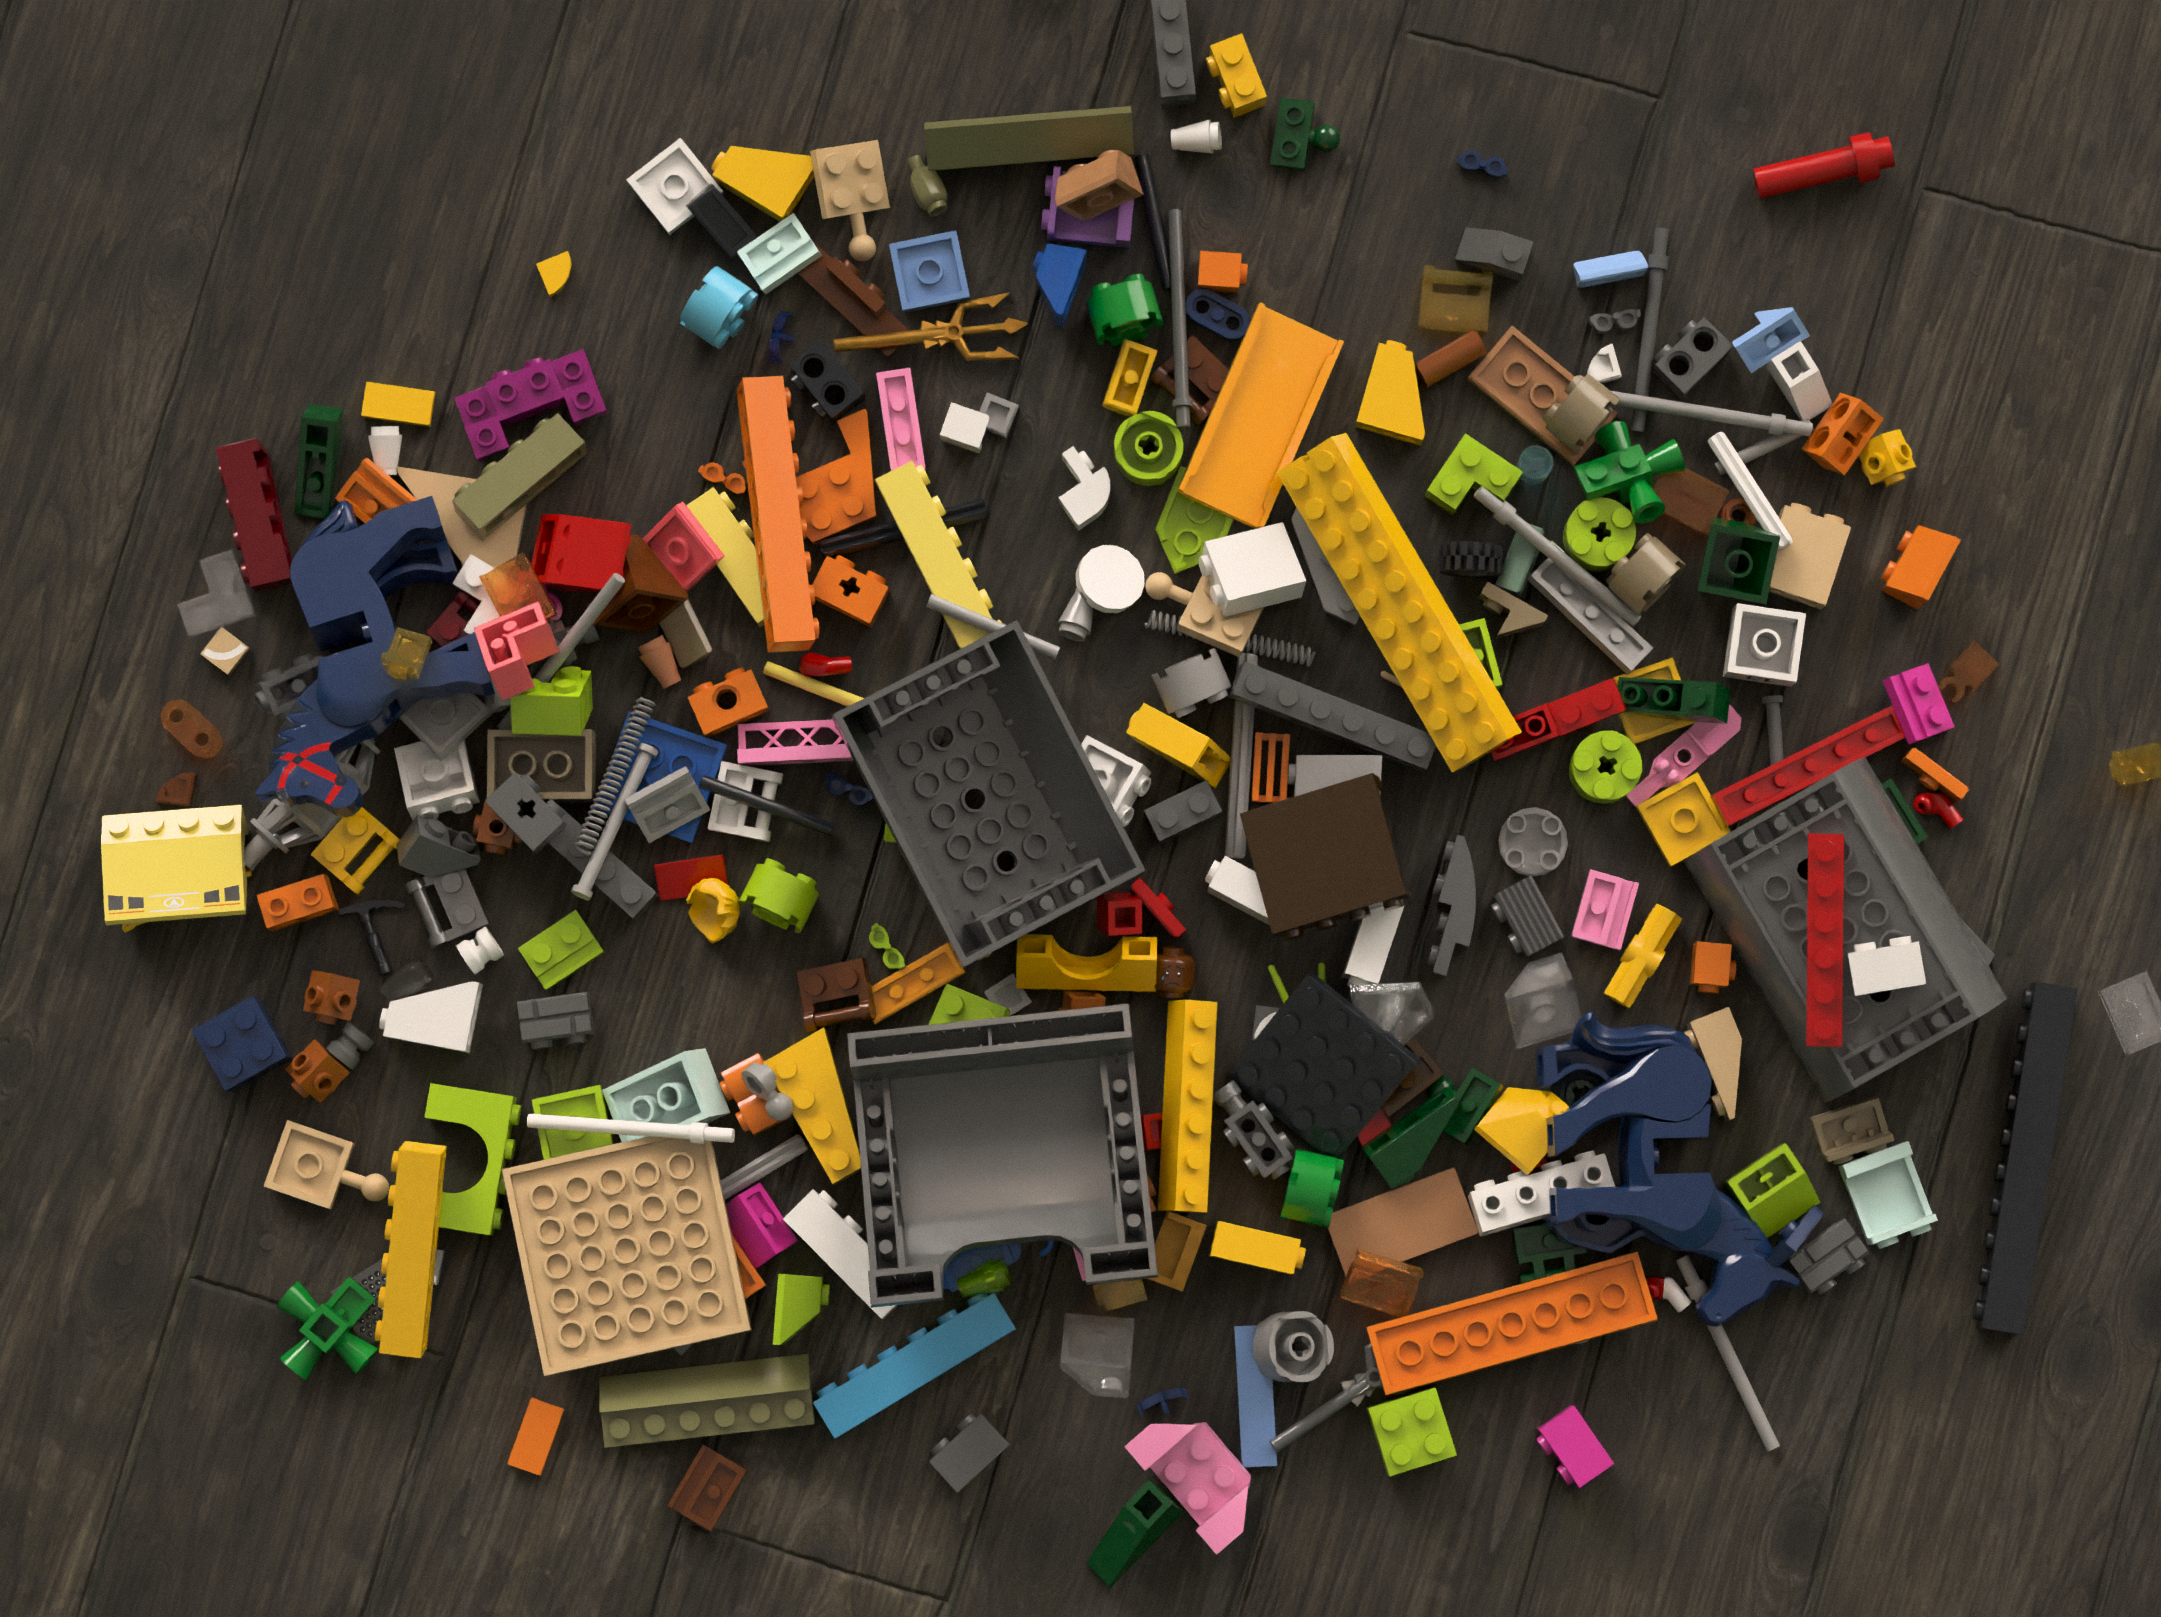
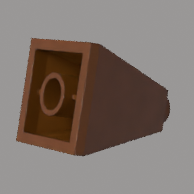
M630 534L631 542L626 551L623 566L625 583L595 620L594 625L648 633L688 600L689 597L686 590L640 535Z

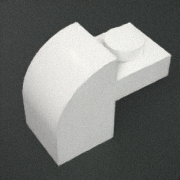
M1074 446L1062 453V460L1079 484L1060 496L1059 504L1079 531L1098 518L1107 507L1110 498V478L1105 467L1092 474L1090 470L1095 467L1084 451L1078 453Z

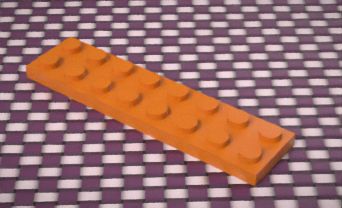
M1634 1252L1366 1328L1385 1395L1389 1396L1655 1322L1658 1319L1638 1252Z

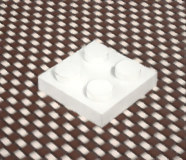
M681 138L626 179L669 235L694 217L685 205L710 183L722 195L724 194L723 190Z

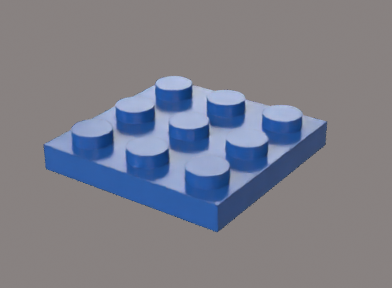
M628 711L622 731L626 730L625 725L628 724L627 719L631 717L630 711ZM633 714L635 717L647 721L648 724L643 725L635 720H631L632 723L643 726L645 731L637 730L632 726H628V728L641 733L643 737H636L628 732L626 734L638 739L640 743L648 744L658 750L656 758L651 759L636 792L687 766L698 788L703 775L714 779L717 778L721 761H723L728 747L726 744L651 718L646 719L638 714ZM623 739L625 742L631 743L638 748L639 743L636 744L628 739ZM620 745L622 748L634 752V756H630L622 751H617L619 754L631 758L632 762H626L619 757H615L616 760L628 764L629 768H623L614 763L612 765L625 770L627 774L623 775L615 770H609L614 774L622 776L624 780L620 781L612 776H607L610 780L619 782L621 787L604 782L607 786L616 788L618 793L601 788L604 792L613 794L616 799L613 800L604 795H599L601 798L611 801L613 805L609 806L601 801H596L598 804L610 808V812L603 811L598 807H594L595 810L608 815L611 814L639 754L637 749L633 750L625 745ZM699 788L706 803H708L711 792ZM628 809L623 820L638 825L631 810ZM704 814L666 835L693 844Z

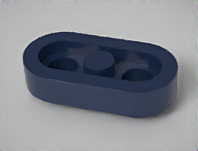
M1197 289L1187 297L1185 304L1186 314L1193 323L1227 341H1238L1244 337L1250 323V317L1244 308L1209 289ZM1199 303H1206L1209 310L1202 314L1196 310V306ZM1230 319H1235L1238 321L1239 327L1235 330H1230L1227 328L1226 322Z

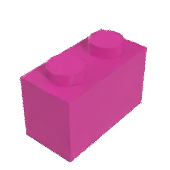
M1569 1405L1536 1428L1541 1435L1536 1438L1537 1442L1547 1456L1554 1453L1561 1464L1556 1469L1567 1485L1574 1482L1576 1487L1580 1488L1614 1464L1574 1405Z

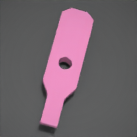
M1729 705L1727 724L1696 722L1653 760L1649 775L1626 797L1636 807L1650 798L1660 788L1671 787L1684 780L1741 730L1742 717ZM1681 750L1687 751L1690 755V759L1686 763L1678 760L1677 754Z

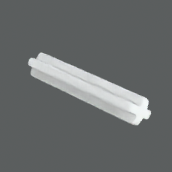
M1718 432L1710 437L1708 440L1710 447L1762 528L1780 535L1778 551L1790 546L1793 543L1791 536L1725 433Z

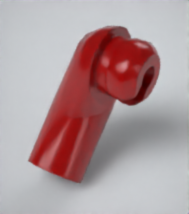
M810 652L801 657L799 670L805 676L848 674L852 671V661L849 656L831 658Z
M1922 792L1915 797L1913 806L1917 813L1940 815L1949 829L1964 820L1948 796L1943 793Z

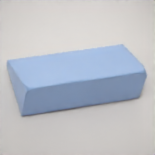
M1632 251L1575 262L1573 269L1577 287L1584 288L1644 276L1648 269V264L1640 251Z

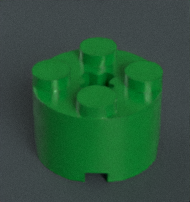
M1143 274L1128 276L1124 279V282L1112 286L1110 283H1101L1090 289L1092 296L1087 299L1086 307L1099 345L1104 346V340H1110L1111 346L1122 345L1124 339L1135 342L1149 336L1147 329L1155 325L1156 331H1158L1163 326L1162 316L1152 284L1145 280Z
M1296 1149L1281 1217L1329 1228L1334 1201H1336L1344 1160Z

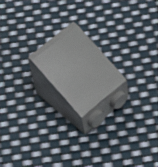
M1297 755L1295 764H1289L1288 784L1294 785L1295 797L1370 773L1379 776L1381 781L1382 756Z

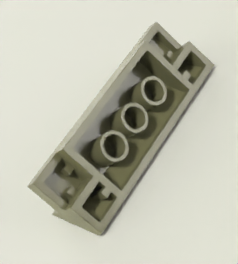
M1131 106L924 123L928 171L1094 158L1108 150H1120L1126 155L1134 154Z
M809 1354L599 1377V1406L604 1448L815 1424Z

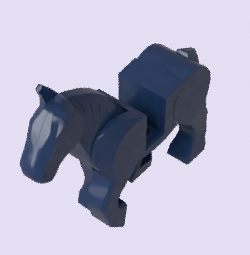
M1593 1011L1584 1013L1578 1020L1570 1041L1560 1045H1550L1536 1049L1538 1088L1548 1087L1574 1070L1588 1072L1596 1076L1602 1083L1590 1090L1566 1110L1546 1118L1548 1157L1557 1156L1567 1150L1595 1126L1611 1118L1622 1117L1618 1139V1166L1621 1187H1596L1588 1189L1549 1188L1550 1217L1543 1218V1223L1547 1225L1560 1241L1598 1252L1611 1253L1641 1236L1669 1250L1688 1252L1713 1260L1714 1267L1710 1287L1695 1306L1700 1321L1705 1325L1713 1327L1727 1323L1740 1313L1764 1300L1779 1285L1798 1288L1801 1282L1798 1278L1781 1266L1774 1268L1766 1260L1773 1251L1767 1237L1743 1208L1730 1197L1716 1189L1710 1172L1655 1174L1654 1167L1659 1165V1150L1657 1146L1653 1145V1140H1686L1709 1136L1711 1105L1706 1102L1710 1097L1712 1081L1707 1065L1697 1054L1687 1035L1679 1030L1663 1025H1643L1627 1028L1608 1027L1596 1019ZM1585 1214L1606 1217V1219L1600 1225H1595L1587 1222Z

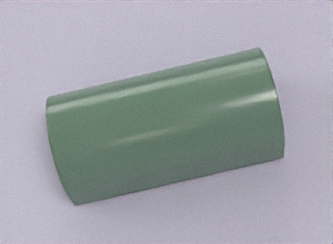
M1530 524L1545 537L1543 528ZM1517 532L1514 535L1502 565V573L1497 578L1495 586L1519 599L1523 595L1528 582L1527 579L1530 577L1540 551Z

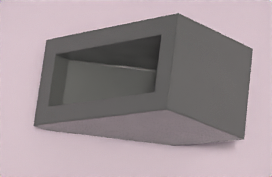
M1466 227L1455 261L1520 282L1533 241L1503 231Z

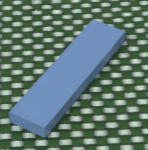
M1257 1325L1234 1326L1241 1463L1244 1467L1277 1466V1454L1269 1442L1276 1437L1273 1380L1260 1373L1253 1355V1339Z

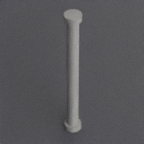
M639 743L637 748L639 754L578 885L574 884L571 890L575 896L581 899H591L593 895L591 891L592 886L629 809L625 798L636 793L651 759H655L658 754V750L648 744Z

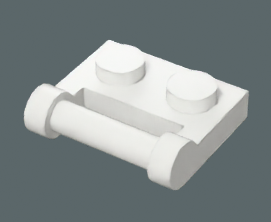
M721 761L718 780L752 792L754 779L764 781L761 796L773 801L775 800L777 786L782 784V773ZM715 794L708 830L770 842L771 831L768 830L771 814L758 810L755 828L745 826L749 806Z

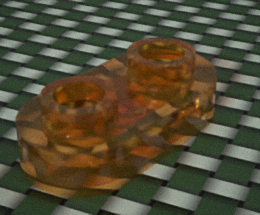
M176 699L168 702L163 707L160 715L163 727L191 753L200 758H210L220 751L223 743L220 731L191 704L184 700ZM180 710L183 712V719L175 723L172 720V715L175 711ZM201 734H207L209 737L208 743L204 746H200L197 742Z

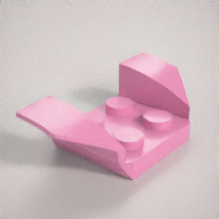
M1206 1422L1194 1423L1193 1425L1150 1424L1124 1446L1144 1470H1147L1149 1467L1200 1525L1196 1529L1197 1533L1216 1555L1243 1532L1251 1475Z

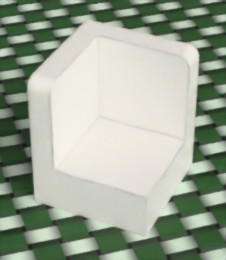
M951 402L940 432L941 441L980 453L982 448L981 442L990 418L984 413Z

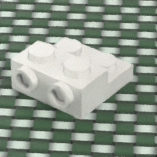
M1086 735L1081 746L1120 822L1125 827L1130 823L1134 815L1132 805L1137 796H1144L1151 786V778H1149L1151 771L1143 764Z
M465 739L442 761L422 741L394 748L406 807L412 820H414L417 814L427 819H437L439 817L438 813L450 810L457 814L466 813L472 809V804L480 803Z

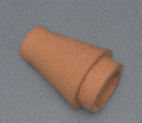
M663 635L638 647L641 653L639 658L660 682L663 689L682 680L677 670L670 641L666 642Z

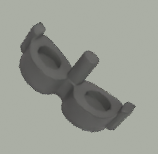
M1628 309L1619 313L1615 312L1612 316L1600 313L1590 316L1588 321L1589 325L1599 334L1608 333L1614 324L1620 330L1627 331L1635 326L1641 316L1640 309Z

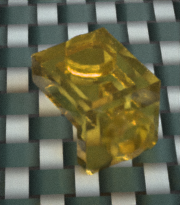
M397 627L388 653L383 652L380 658L387 674L401 680H406L407 677L419 679L432 644L431 637Z
M2160 742L2112 752L2113 760H2110L2109 763L2113 779L2115 781L2118 780L2120 786H2129L2161 778Z

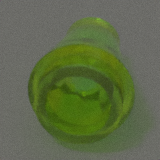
M991 1258L966 1275L957 1278V1284L963 1298L971 1295L1005 1291V1287L1012 1284L1009 1270L1003 1258L998 1260Z

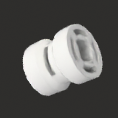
M487 927L477 931L476 938L470 941L464 940L456 945L461 956L474 974L483 970L489 960L497 961L504 956L503 951Z

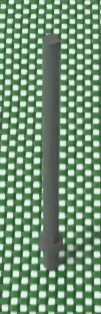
M1172 209L1168 211L1175 399L1172 401V409L1176 410V426L1179 430H1186L1190 428V410L1193 408V400L1189 399L1182 211Z

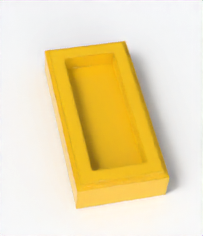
M366 382L361 416L363 418L431 427L436 393L428 390Z

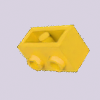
M1242 33L1210 45V57L1206 58V62L1212 77L1217 76L1222 88L1218 89L1224 108L1230 107L1235 118L1266 106L1267 95Z

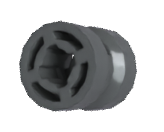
M347 1021L341 1029L342 1036L337 1040H332L326 1049L353 1070L360 1062L361 1052L369 1051L375 1042L359 1028Z

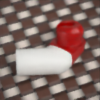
M1652 1276L1646 1279L1652 1300L1667 1299L1678 1313L1692 1302L1674 1279Z

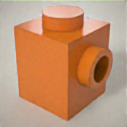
M1700 941L1693 943L1690 985L1698 986V992L1719 994V988H1726L1729 985V981L1735 980L1736 960H1731L1732 944Z

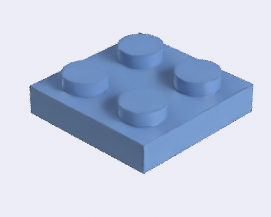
M956 230L889 244L903 313L970 300Z

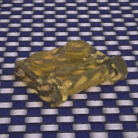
M1424 265L1418 328L1461 332L1474 330L1477 333L1486 334L1488 330L1493 271L1482 270V273L1438 270L1434 269L1432 265ZM1433 283L1480 287L1479 296L1437 293L1432 292Z

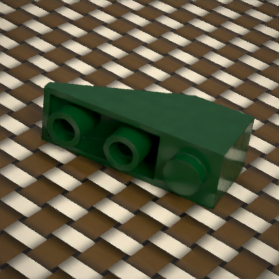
M1619 677L1618 688L1627 711L1622 713L1692 722L1727 724L1731 689L1717 682Z
M1148 1480L1124 1505L1086 1563L1111 1588L1184 1511L1161 1487Z

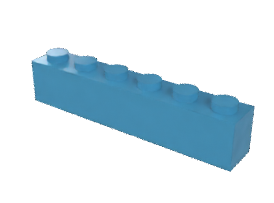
M985 1290L967 1301L970 1306L968 1309L959 1314L953 1309L937 1319L940 1326L930 1332H927L926 1328L923 1327L908 1336L907 1339L910 1344L899 1351L894 1345L877 1355L880 1362L868 1369L864 1363L847 1373L849 1381L837 1387L835 1382L816 1392L819 1399L814 1401L813 1404L834 1439L1015 1330L1014 1324L996 1294L992 1293L988 1296Z

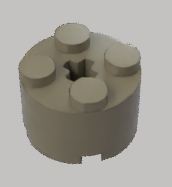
M1587 374L1585 377L1576 375L1564 390L1568 397L1562 404L1555 402L1543 417V420L1547 422L1545 429L1577 454L1583 450V447L1579 445L1581 440L1584 443L1587 440L1590 441L1614 410L1609 407L1611 402L1614 405H1618L1621 401L1618 396L1590 374Z
M1649 533L1645 534L1634 547L1636 550L1629 559L1624 556L1611 570L1612 574L1606 580V583L1609 585L1608 588L1639 616L1643 611H1647L1671 586V577L1673 575L1679 577L1686 567V564L1657 537H1652Z

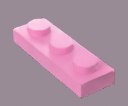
M905 368L878 372L876 375L891 471L910 461H913L916 467L922 464L926 471L911 369Z

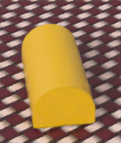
M1127 339L1123 340L1102 404L1103 407L1126 416L1137 414L1157 350Z

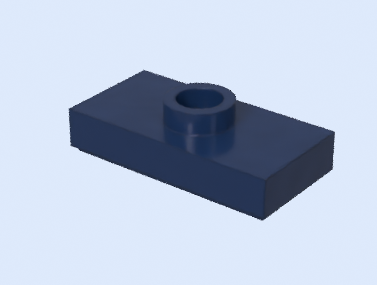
M1814 1205L1796 1222L1791 1220L1779 1232L1778 1236L1782 1240L1766 1260L1774 1268L1783 1264L1797 1251L1821 1220L1823 1212Z

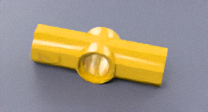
M1656 904L1646 918L1638 935H1634L1620 958L1621 964L1603 994L1619 1005L1629 1009L1647 978H1651L1666 953L1664 949L1682 918L1668 908Z

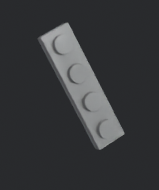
M1547 558L1527 579L1627 675L1653 649L1615 611L1551 559Z

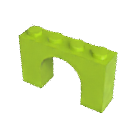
M430 1083L425 1118L471 1127L482 1137L488 1151L486 1171L475 1186L459 1193L442 1192L439 1227L494 1236L495 1229H501L504 1209L499 1208L501 1194H507L502 1169H505L506 1160L513 1159L515 1140L510 1139L512 1125L518 1126L521 1114V1105L516 1104V1097Z

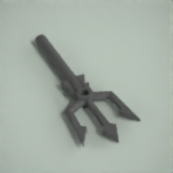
M1371 1343L1364 1347L1366 1372L1354 1375L1353 1380L1340 1382L1343 1391L1270 1440L1269 1442L1276 1453L1350 1402L1357 1408L1365 1395L1369 1398L1376 1387L1384 1390ZM1410 1389V1390H1407V1391H1403V1392H1399V1393L1392 1394V1395H1394V1396H1396V1397L1399 1398V1397L1405 1395L1406 1393L1412 1391L1413 1389Z

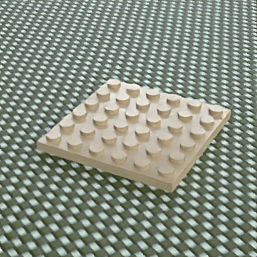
M648 1136L502 1169L544 1376L752 1331L712 1141H707L706 1144L690 1143L689 1139Z

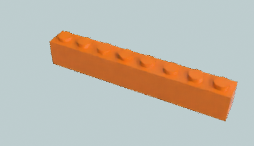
M783 376L746 377L741 379L736 392L768 653L806 651L811 648L815 639L819 637V622L812 615L811 606L815 604L814 586L808 583L807 572L811 570V557L808 551L805 552L803 539L807 537V524L804 518H800L799 506L803 504L802 487L796 485L795 474L799 471V459L797 453H792L791 441L795 438V427L793 420H788L787 408H790L791 394L789 388L784 387Z

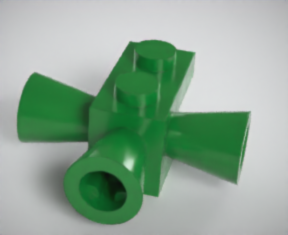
M1615 421L1604 425L1597 431L1595 440L1607 455L1574 467L1575 475L1587 501L1615 492L1621 504L1630 502L1634 522L1644 524L1657 519L1664 513L1666 506L1653 490V476L1685 471L1684 459L1675 439H1672L1645 455L1640 444L1631 446L1625 422Z
M349 1276L327 1303H322L318 1306L300 1281H297L281 1298L276 1308L303 1322L304 1325L299 1331L306 1337L283 1354L280 1360L298 1376L307 1380L322 1351L332 1353L336 1350L357 1376L373 1359L379 1348L351 1334L350 1331L377 1298Z

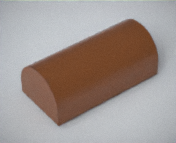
M1472 330L1414 363L1415 372L1421 383L1428 388L1486 355L1487 352L1477 331Z

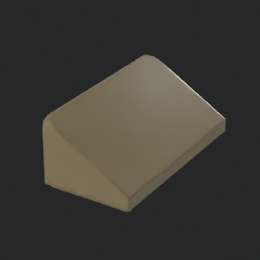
M686 600L659 623L667 641H670L672 651L681 668H687L703 661L712 652V647L689 600Z

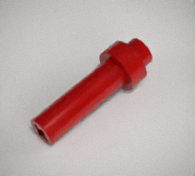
M1870 132L1848 137L1849 146L1753 168V178L1758 197L1761 199L1856 176L1858 184L1880 179V170L1895 167L1889 137L1873 140Z

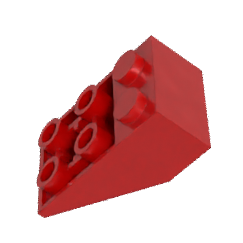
M541 514L528 582L559 591L600 592L614 573L624 577L623 566L626 551L631 542L630 531L632 524L562 514Z

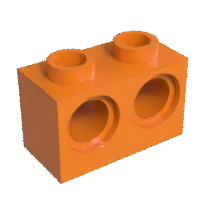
M1840 393L1801 450L1823 468L1845 475L1884 418L1861 399Z
M324 874L256 895L266 928L271 931L320 917L339 909L330 878Z

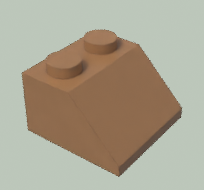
M1108 150L1101 153L1097 160L1088 164L1072 166L1068 169V173L1058 177L1055 203L1058 208L1081 222H1085L1144 194L1131 157L1120 150Z

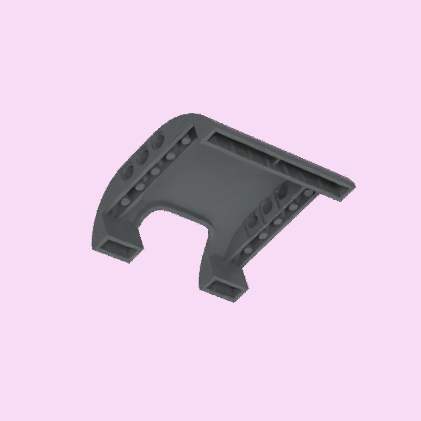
M1129 1004L847 1034L850 1069L854 1080L870 1265L868 1281L871 1308L943 1300V1278L945 1269L951 1260L964 1251L989 1246L1046 1240L1064 1242L1073 1246L1081 1254L1084 1261L1086 1285L1158 1277Z

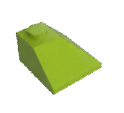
M778 1274L773 1345H784L822 1312V1305L828 1306L830 1285L824 1284V1277Z

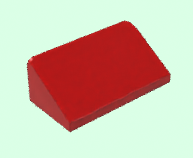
M723 855L654 865L660 901L688 897L692 886L703 879L715 878L728 885Z

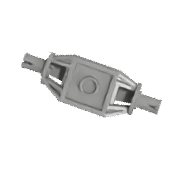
M374 738L359 743L362 747L355 767L349 763V760L357 745L335 756L342 774L351 777L356 782L362 796L370 788L375 754L378 755L381 752L374 745ZM277 798L273 799L257 820L253 818L250 821L258 828L256 830L258 834L244 848L245 865L253 871L273 847L275 849L279 847L287 854L289 847L321 840L342 817H338L316 804H294L290 808ZM293 821L300 826L281 835L275 833Z

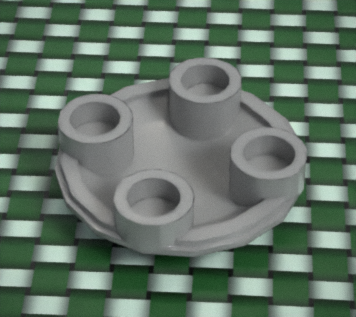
M1536 807L1521 809L1510 815L1502 826L1498 839L1500 854L1506 864L1517 873L1527 876L1545 875L1557 868L1565 857L1568 846L1566 829L1560 818L1548 810Z

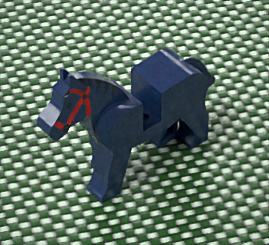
M432 496L381 511L360 527L358 526L352 505L346 500L340 501L331 514L308 535L301 548L295 554L290 567L291 582L320 652L365 638L367 644L319 659L317 680L309 685L295 702L277 736L271 753L269 776L255 792L259 802L280 798L290 808L294 804L312 803L338 817L353 816L361 809L363 796L356 782L351 777L342 774L335 760L336 755L365 740L380 735L404 714L407 709L421 699L445 698L459 693H474L485 697L495 694L475 632L430 653L404 654L398 631L384 600L398 589L414 583L438 582L453 585V581L458 575ZM423 540H431V541H434V542H429V543H424V544H418V545H417V544H414V543H416V542L423 541Z

